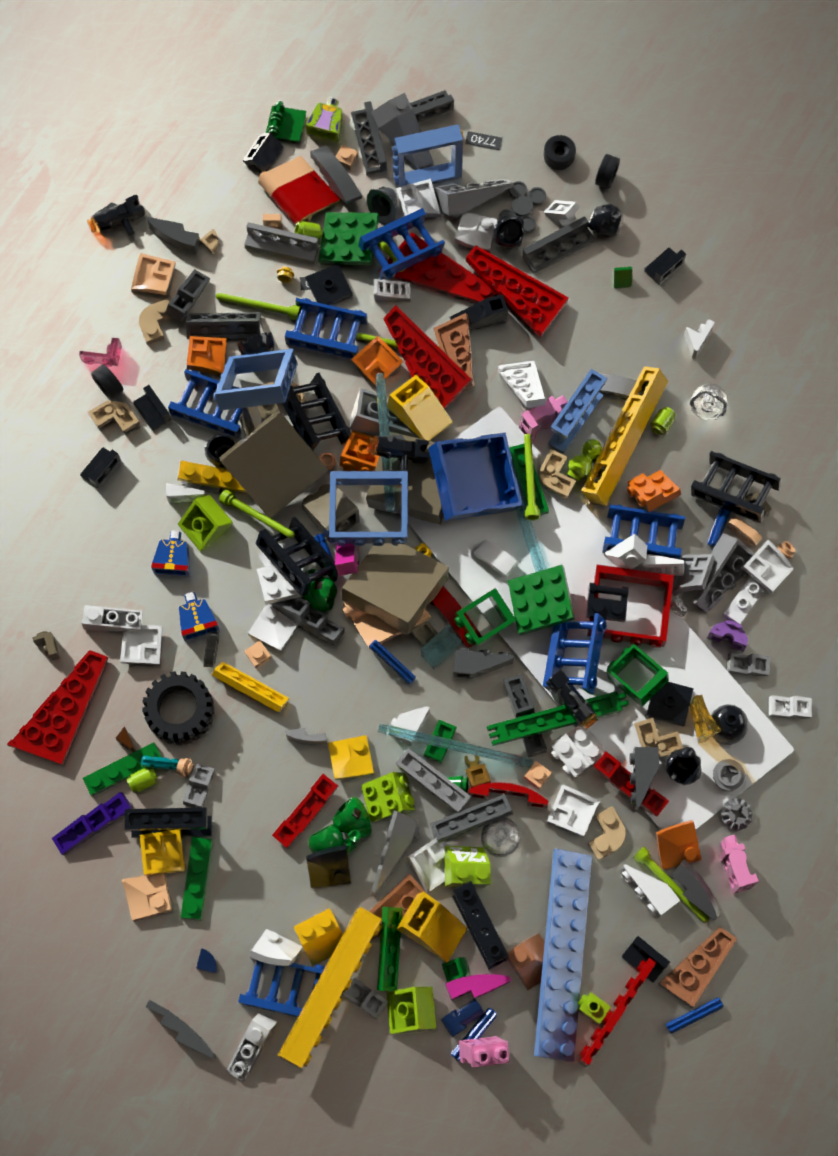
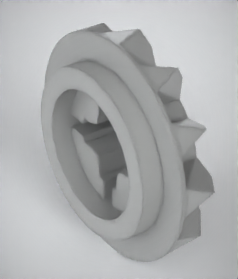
M725 759L715 766L713 779L716 786L723 790L733 791L743 784L745 772L737 761ZM727 769L729 773L737 774L731 778V781H728L727 777H721L726 774Z
M739 798L728 800L721 810L723 823L732 830L747 828L749 823L752 822L753 812L750 808L751 805ZM740 808V814L744 818L739 817L735 820V814L732 811H738Z

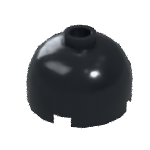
M265 332L247 338V342L244 344L243 341L237 343L241 355H251L274 351L275 343L272 333L269 332L267 334Z
M726 704L719 706L712 712L708 722V729L710 735L716 741L731 745L738 743L744 738L748 731V719L741 708L736 705Z

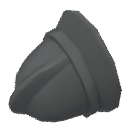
M383 186L378 189H371L367 194L368 210L370 213L379 214V222L381 224H389L396 218L398 200L396 192L391 188Z

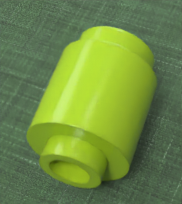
M302 221L301 223L297 222L294 233L321 239L323 230L319 224Z
M663 407V409L658 411L650 423L651 429L655 434L664 435L667 433L675 421L676 413L669 407Z
M145 767L131 774L127 782L133 793L137 791L140 793L156 785L155 780L158 777L153 768L149 770L148 767Z

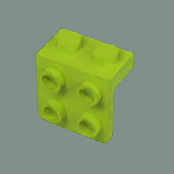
M391 772L362 785L367 811L372 822L392 816L394 811L399 813L416 811L414 798L409 788V779L405 773Z

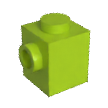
M592 992L588 996L584 994L577 1003L580 1006L578 1012L596 1025L601 1023L611 1008L610 1005Z

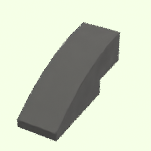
M152 217L147 218L150 230L163 241L175 248L197 255L200 246L199 233L185 231L182 223Z
M194 269L179 287L174 298L169 302L165 314L181 323L202 294L210 278Z
M683 860L671 876L687 888L682 895L715 921L720 911L710 888L700 874L686 860Z

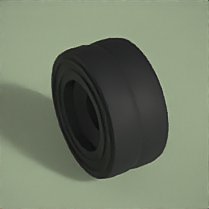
M556 135L549 138L545 143L543 153L546 164L557 170L566 169L571 166L575 160V144L569 137L564 135ZM561 149L565 153L559 156L555 154V151Z
M609 154L604 156L596 175V185L606 189L611 187L620 164L618 157Z
M100 365L91 373L97 386L110 399H114L124 390L117 377L105 365Z

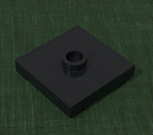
M339 264L305 276L312 295L318 303L332 305L353 296Z
M667 682L650 699L646 717L684 727L694 688Z

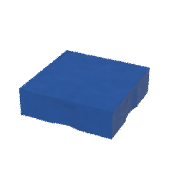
M506 432L482 435L473 439L459 438L437 441L428 448L445 521L511 512L523 506L517 479L512 469V457Z

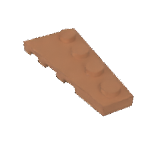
M464 313L433 328L440 348L473 379L462 392L474 387L468 314Z
M408 874L369 912L381 918L380 925L382 923L383 907L403 908V918L416 895L421 892L427 894V892ZM381 929L376 937L374 935L372 936L371 940L381 935Z
M719 927L658 984L693 1008L737 938Z

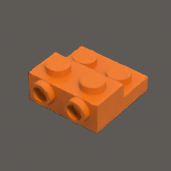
M352 430L341 453L339 466H342L345 471H375L380 457L374 453L377 438Z
M661 470L648 477L642 473L627 482L628 494L634 497L640 507H644L648 512L681 495L680 488Z

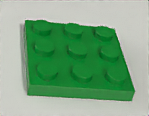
M326 212L318 258L319 263L372 265L373 252L369 249L361 251L358 245L361 236L378 229L379 214Z
M562 564L508 580L517 632L520 636L575 620L565 568Z

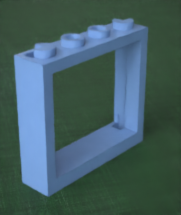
M459 124L394 138L395 146L392 147L394 184L398 185V187L431 179L432 184L462 178L463 138ZM451 146L450 163L404 172V155Z
M294 349L229 357L227 364H225L224 372L221 374L220 382L217 384L216 392L213 394L219 411L285 403L298 365ZM279 369L274 384L231 389L237 374Z
M330 471V544H339L340 546L345 544H353L355 546L373 544L374 546H382L392 543V545L398 546V544L408 543V471ZM336 485H402L401 532H336Z

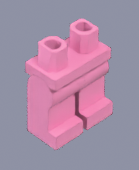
M552 395L545 401V405L531 408L522 413L520 430L524 434H530L532 441L535 440L537 432L551 427L568 401L563 395L557 399Z
M735 835L723 838V841L720 842L722 852L719 857L721 862L724 861V868L733 894L752 889L759 881L756 874L750 875L746 864L747 855L744 852V843L738 844Z
M497 1036L479 1038V1040L468 1039L459 1041L460 1062L469 1063L472 1067L509 1063L508 1041H504Z

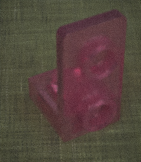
M112 338L111 344L107 346V354L80 351L79 356L82 362L89 365L97 363L103 364L106 367L118 366L122 345L119 338Z

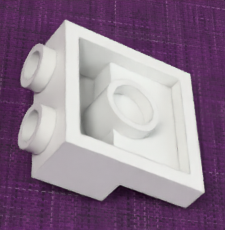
M584 722L551 745L553 748L551 751L552 755L557 761L561 759L564 762L565 766H563V769L569 776L573 775L576 778L593 766L606 751Z

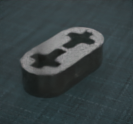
M208 632L204 667H215L219 632Z

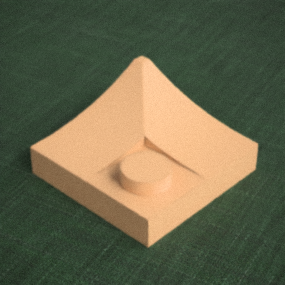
M140 253L131 292L155 293L166 296L176 262Z
M165 874L122 879L133 922L173 911Z

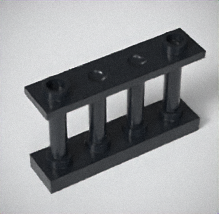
M320 372L315 374L310 384L296 387L290 386L286 401L282 405L296 432L313 451L321 440L338 437L341 445L345 444L351 435L350 429L346 425ZM314 390L318 398L300 402L296 394ZM322 406L326 413L325 415L308 418L304 409ZM330 421L334 429L317 434L312 425Z
M711 451L709 454V464H712L703 482L694 480L691 485V496L761 524L764 519V508L761 506L771 488L779 491L781 478L773 473H766L728 458L722 453ZM719 468L729 471L720 489L709 486ZM736 474L747 478L737 496L726 493ZM753 482L764 485L755 503L744 500Z
M296 517L292 518L288 529L294 532V538L298 543L284 549L278 543L288 538L285 535L279 533L272 536L266 529L259 531L255 544L301 597L308 594L312 582L328 575L333 582L337 581L339 575L334 559ZM303 549L310 555L297 562L289 556ZM314 562L322 568L310 575H306L301 570V568Z
M207 807L125 809L124 829L125 831H131L132 838H140V835L170 830H180L181 837L212 836V816H207Z
M470 881L454 889L452 898L488 970L506 962V957L509 955L472 882Z

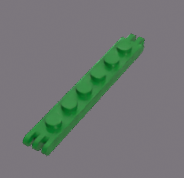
M615 691L585 699L595 711L585 721L623 711V707L629 705L628 700L620 702V700L627 698L626 693L618 694ZM563 705L492 724L486 728L487 731L496 730V732L489 734L490 739L498 737V739L491 741L492 746L574 725L578 722Z

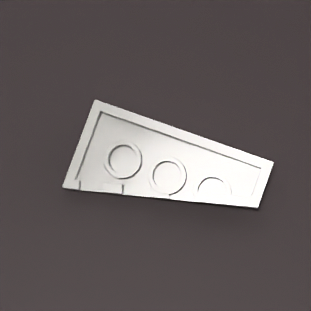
M534 361L498 366L499 374L526 407L535 408L545 405V397Z

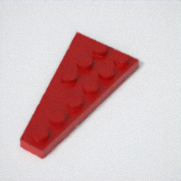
M413 232L410 233V236L420 250L429 247L426 241ZM404 240L398 248L403 256L407 257L413 254V252ZM444 253L437 257L432 256L393 276L394 279L412 282L413 285L436 292L442 291L448 293L449 296L465 298L466 301L478 303L486 298L498 295L485 281ZM391 258L387 260L388 264L390 265L393 263V260Z
M476 245L466 257V262L498 295L503 294L505 302L540 338L568 302L569 297Z
M395 305L383 318L392 338H394L411 376L417 375L426 383L446 410L473 379Z
M89 650L74 667L70 675L64 678L56 691L50 694L28 723L22 726L19 733L7 745L63 766L109 658Z
M650 958L646 962L644 960L641 961L636 969L639 973L635 979L631 977L625 985L627 989L623 996L619 994L613 1005L616 1007L613 1012L611 1010L607 1012L601 1021L604 1023L602 1028H596L591 1035L590 1040H592L590 1046L585 1045L579 1053L578 1057L581 1059L578 1063L582 1066L587 1067L593 1060L592 1057L600 1050L604 1043L603 1040L609 1036L626 1010V1006L634 998L638 988L643 984L656 962Z

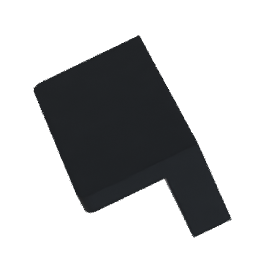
M262 133L242 161L246 165H255L261 172L268 171L284 146L271 133Z
M667 248L645 268L644 272L660 285L684 263L686 253L682 249L675 253L671 248Z
M147 385L143 388L145 395L133 401V404L150 429L154 431L169 422L171 417L151 386Z
M102 447L80 473V476L98 488L121 461L119 454L113 449L109 451Z
M639 936L635 938L622 955V958L635 969H637L642 960L646 962L650 958L656 962L647 976V979L652 983L656 981L670 963L668 959Z

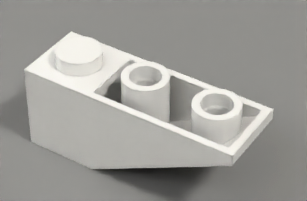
M84 605L82 626L84 630L99 632L141 630L143 611Z
M626 864L622 867L623 873L621 874L628 883L631 882L634 885L636 895L640 899L644 898L648 903L647 908L653 916L657 915L660 918L680 902L668 884Z
M261 1012L252 1019L226 1071L227 1073L242 1082L246 1080L277 1024L275 1020Z

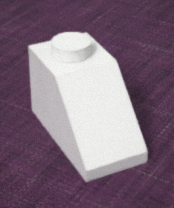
M633 534L606 551L605 555L618 567L633 569L646 561L647 545L636 534Z
M425 706L399 714L398 718H394L389 726L391 736L412 746L430 713V708Z

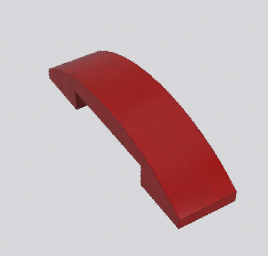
M443 586L430 603L437 608L449 623L462 644L470 649L474 645L468 643L465 638L466 633L464 629H460L454 621L456 618L454 614L461 610L462 607ZM464 613V616L472 626L477 636L481 638L482 635L480 634L472 620L466 613Z
M605 751L594 765V768L614 787L631 799V792H634V785L630 784L631 772L625 769L620 761ZM649 787L640 807L658 817L669 800L654 788L652 790Z
M322 774L310 788L311 791L287 820L281 823L272 836L288 848L323 809L338 788V785L325 774Z
M495 782L481 784L470 788L468 793L473 798L488 800L489 792L528 798L527 806L545 809L548 806V800L539 793L512 783Z

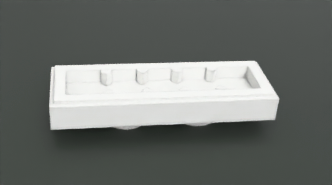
M750 576L723 616L741 624L765 588Z

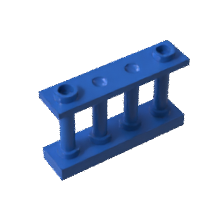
M423 208L360 237L358 246L361 251L371 250L382 266L379 275L380 280L392 278L396 273L432 256L437 257L442 253L445 242L441 240L435 243L424 227L423 223L426 213ZM417 228L429 247L420 250L408 233V230ZM402 235L413 254L404 257L392 238ZM387 243L398 261L389 265L377 244Z
M296 298L295 303L301 306L294 330H286V345L352 359L358 354V346H355L354 343L360 324L367 325V313L361 310L353 311L313 302L308 298ZM307 312L317 314L315 325L310 335L301 333ZM325 316L335 318L330 338L328 339L319 337ZM342 319L353 322L346 343L337 341Z
M185 369L184 374L188 384L180 401L177 403L170 402L168 406L170 415L239 439L242 432L238 421L244 408L235 409L231 420L228 421L221 418L223 410L219 411L218 405L214 414L204 413L203 410L212 390L217 389V384L220 381L204 376L196 370L189 371ZM197 383L206 388L197 408L192 409L187 407L186 404ZM232 386L231 389H239V388H238V387H235V386Z
M609 505L607 518H613L611 537L605 536L602 553L624 541V539H619L618 536L620 521L626 520L632 521L630 536L633 534L638 536L639 523L651 524L649 543H645L647 545V554L680 560L682 549L676 548L675 544L677 529L683 528L685 516L655 511L648 512V510L623 507L622 505ZM658 526L670 528L668 546L656 544Z
M595 613L594 622L569 621L553 626L543 687L549 692H552V690L548 687L546 681L551 676L561 670L563 666L586 667L584 678L568 677L570 680L568 684L581 685L587 693L594 694V688L597 686L596 676L603 634L607 628L606 620L599 613ZM570 629H591V640L567 639L568 631ZM567 647L589 648L587 659L564 658L565 649Z
M256 960L249 991L246 992V995L240 994L238 1002L242 1005L298 1017L303 1009L299 1008L298 1003H296L303 973L316 974L312 988L313 991L326 966L316 965L314 968L292 963L290 966L276 965L269 995L266 996V999H260L256 993L264 962ZM284 967L296 970L289 1000L286 1001V1004L277 1003L278 999L276 998Z

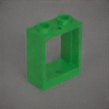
M496 588L454 614L456 617L454 619L455 623L460 629H464L466 640L470 645L473 644L474 647L516 621ZM489 598L504 623L479 638L464 616V613Z
M635 644L630 648H625L616 661H612L606 670L608 679L641 707L669 681L668 672ZM634 658L655 675L638 692L617 676Z

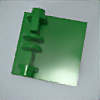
M277 101L271 108L266 133H271L277 139L300 142L307 111L285 108L282 101Z

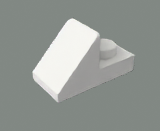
M555 200L544 211V214L563 228L575 220V212L580 207L577 202Z
M708 319L705 325L701 324L697 332L686 327L684 336L692 358L695 359L712 332L715 322Z

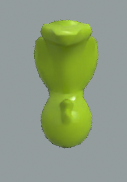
M596 439L587 440L582 446V453L569 461V471L567 474L579 482L582 477L587 478L592 468V460L597 458L602 450L601 443Z

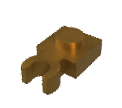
M477 752L474 753V761H469L467 755L464 757L465 765L469 767L466 769V775L471 788L491 783L485 764L479 765V755Z

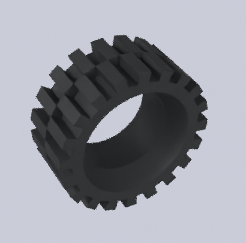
M175 671L170 672V677H166L163 674L160 676L162 679L160 682H157L155 679L152 682L153 688H147V698L143 697L144 707H142L145 720L152 732L160 740L164 739L169 744L173 741L176 745H182V741L190 744L192 743V738L196 737L198 740L202 737L200 734L202 731L206 733L209 730L207 725L212 724V714L215 713L213 699L201 679L198 680L195 675L191 674L188 676L183 671H181L180 675H177ZM178 690L191 693L196 698L197 704L196 710L189 720L180 724H172L161 718L160 705L169 693Z

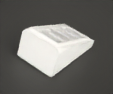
M374 279V301H411L410 283ZM387 288H390L391 293H387ZM394 288H398V294H394ZM401 288H405V295L402 294Z
M166 484V497L170 504L190 503L196 498L206 496L204 490Z
M647 554L646 561L643 562V571L683 576L684 560Z

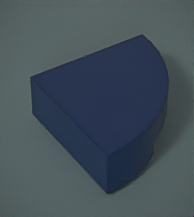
M201 948L196 969L217 974L215 958L209 951Z

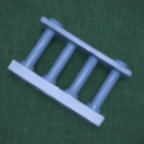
M593 369L588 372L551 425L550 430L555 433L549 440L548 445L564 454L602 399L603 394L599 393V391L607 381L605 376Z

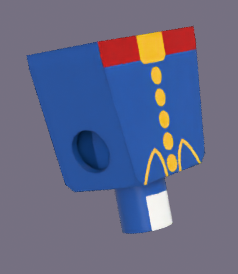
M170 531L169 540L161 539L159 541L151 565L154 574L190 577L189 547L186 541H181V532Z
M195 592L185 594L186 604L179 606L181 634L184 641L220 631L206 600H197Z

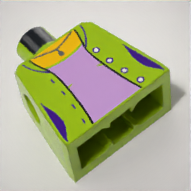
M330 98L327 104L318 103L306 122V133L308 135L339 143L343 115L342 109L338 107V100Z

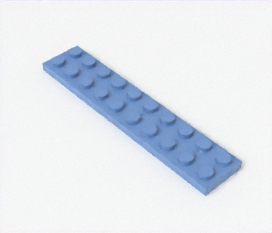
M554 849L534 1056L574 1062L579 1009L577 1003L580 999L592 856L562 849Z

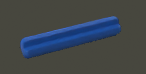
M721 507L707 542L712 548L715 547L722 536L730 515V511Z
M377 640L370 643L369 648L408 684L415 680V675Z
M716 998L666 1024V1027L670 1034L722 1009L724 1007L720 998Z
M488 1008L462 1040L479 1039L498 1014L492 1008ZM459 1044L451 1053L457 1061H460Z

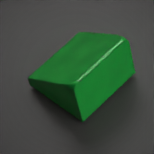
M632 267L614 268L612 276L614 288L632 286Z
M458 957L448 961V963H442L447 983L471 976L466 957Z

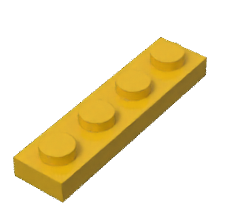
M180 461L178 481L248 494L227 469Z
M223 661L212 673V676L219 681L250 696L253 700L261 702L271 710L280 712L289 701V698Z

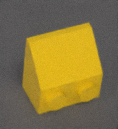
M330 908L293 926L312 966L330 958L343 935Z

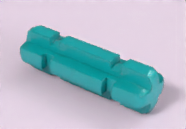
M143 756L141 759L143 767L150 768L152 766L158 769L170 768L171 770H177L179 759L172 758L170 760L169 758H152L151 756Z

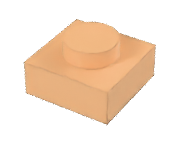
M342 145L336 158L344 167L351 169L358 156V151Z
M263 214V225L282 229L281 214Z
M258 641L244 651L255 668L272 658L261 641Z
M535 761L524 778L538 789H541L552 772Z

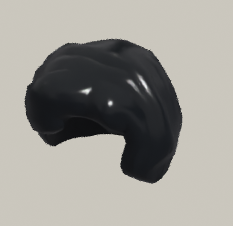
M612 204L597 206L590 216L588 227L596 231L597 234L613 237L622 228L623 213Z
M504 216L496 223L493 229V237L497 245L502 248L521 246L525 230L523 228L524 221L520 216Z
M216 435L211 438L204 447L208 461L215 467H225L219 457L235 445L234 440L229 435Z
M685 747L671 752L666 762V772L672 780L681 785H690L701 777V759L696 755L693 748Z

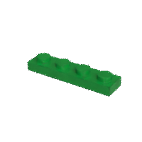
M520 444L509 447L520 488L526 506H528L525 446ZM533 463L536 505L540 509V515L548 514L549 509Z
M153 742L83 777L90 795L94 796L130 778L131 774L145 768L141 765L143 756L161 757L156 744Z
M192 837L181 910L182 919L202 921L212 839Z
M383 907L377 981V990L379 991L397 990L401 932L396 928L402 920L403 908Z

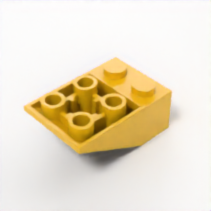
M417 375L389 395L387 408L421 439L430 441L453 423L430 387Z
M421 892L416 895L396 929L448 963L467 927L440 902L425 892Z

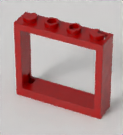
M597 564L594 576V583L600 586V579L665 587L659 637L606 629L603 638L611 639L615 643L626 641L636 646L648 644L652 648L664 647L667 641L674 575ZM595 593L594 598H598L599 593ZM589 618V622H594V619ZM588 629L587 636H591L592 630Z

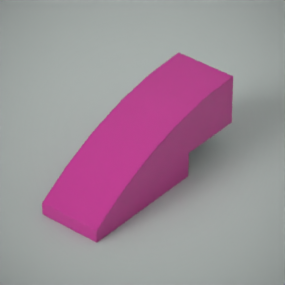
M337 544L335 567L338 575L358 573L359 546L353 544L340 546Z
M497 974L471 975L445 983V987L452 1001L470 992L473 999H477L511 983L512 980L510 976Z

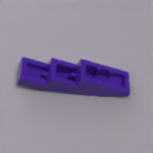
M119 792L106 803H101L88 814L80 816L52 837V840L61 855H64L124 816L125 809H133L124 793Z

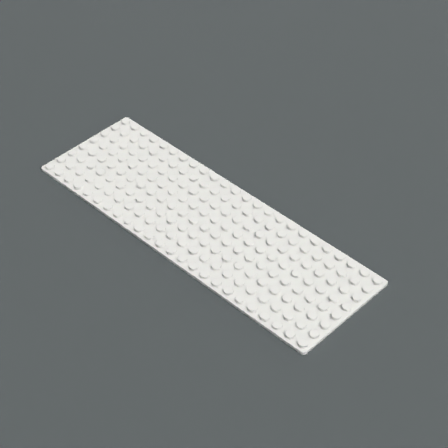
M497 407L454 439H473L482 435L506 432L508 445L512 447L524 444L525 434L501 407ZM533 444V463L549 509V513L540 515V519L533 521L525 519L527 506L513 463L512 469L517 479L523 506L515 511L445 521L443 516L441 525L415 519L408 515V525L432 551L436 559L449 567L448 573L472 602L496 588L513 616L514 611L508 580L562 564L565 568L575 620L572 621L589 622V618H586L589 583H594L597 564L618 567L605 553H602L605 536L611 537L610 533L572 490L566 499L543 486L540 480V469L545 458ZM485 539L497 545L518 561V564L507 577L493 570L489 564L475 556L474 552ZM638 566L633 568L634 570H640ZM600 579V586L629 587L626 621L606 620V629L659 637L664 596L655 586ZM598 594V598L620 601L621 596ZM489 598L476 606L494 629L504 623ZM670 605L665 646L652 648L648 644H642L637 647L668 672V682L694 688L684 727L654 719L659 737L678 731L683 748H693L696 755L700 757L702 770L701 777L695 783L681 785L672 780L666 772V762L670 755L659 757V769L650 788L652 790L654 788L668 799L669 802L658 817L645 809L643 810L659 830L690 820L694 822L696 830L718 813L728 800L738 797L794 751V748ZM515 621L498 632V634L543 687L553 626L520 636L517 632ZM570 629L567 639L591 640V636H587L588 629ZM603 638L596 676L597 686L594 688V694L587 693L581 685H573L584 699L615 691L618 694L625 693L608 679L606 670L612 661H616L625 648L632 646L630 642L622 641L621 643H615L611 639ZM567 647L564 652V658L587 659L589 648ZM634 658L617 676L638 692L655 675ZM563 666L561 670L567 677L584 678L586 667ZM543 687L558 707L563 706L559 703L558 692H549ZM626 694L627 698L620 700V702L629 701V705L623 707V711L588 720L584 723L602 747L620 761L625 769L633 773V765L629 763V754L633 753L634 747H642L634 723L650 719L646 717L649 701L641 707ZM726 704L736 705L741 708L748 719V731L744 738L738 743L731 745L716 741L710 735L708 729V722L712 712L719 706ZM725 759L737 761L745 772L743 784L733 791L723 790L716 786L713 779L715 766ZM727 769L726 774L721 777H727L728 781H731V778L737 774H731Z

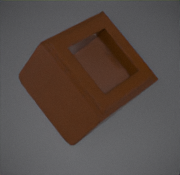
M123 727L116 740L120 745L133 753L136 749L127 729Z

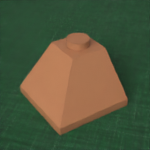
M540 934L529 938L507 952L509 955L506 957L527 991L541 982L545 941Z

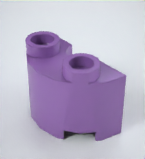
M729 620L714 625L707 639L717 643L727 640L730 642L731 648L744 652L748 642V637H746V633L742 629L743 627L735 621Z

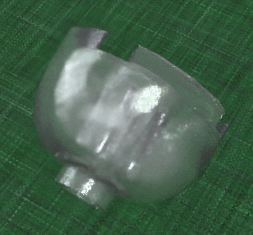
M710 383L699 386L691 396V411L697 417L708 420V417H715L714 420L723 417L728 406V397L724 389Z
M507 817L483 826L481 843L490 855L506 857L518 848L520 843L519 828L513 820Z

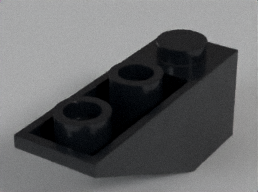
M503 294L486 298L450 316V320L466 313L469 318V330L507 320L508 308Z

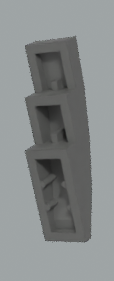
M326 146L310 151L311 158L319 165L320 173L329 181V187L346 204L362 199L360 191L348 172Z
M300 597L270 604L300 627L333 645L345 633L344 627L328 620L327 614L313 609L309 601Z
M522 674L503 679L514 717L518 718L535 713L534 705ZM542 733L522 738L528 757L547 752Z
M151 1000L148 1001L146 1008L164 1016L160 1024L178 1032L175 1041L215 1060V1053L187 1023L164 1007Z

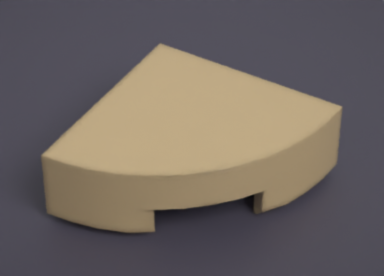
M214 229L200 239V243L211 254H214L218 248V237Z

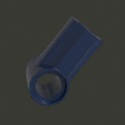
M474 998L460 1009H455L447 1014L441 1021L451 1037H454L466 1029L467 1025L485 1013Z

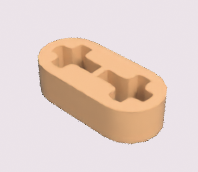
M733 516L727 523L731 531L751 546L755 547L762 539L756 530L737 516Z

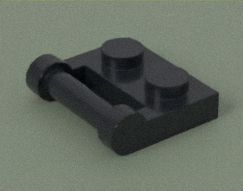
M589 583L586 618L594 619L595 613H599L605 620L625 622L629 587L622 586V588ZM595 593L617 595L621 596L619 601L594 598Z

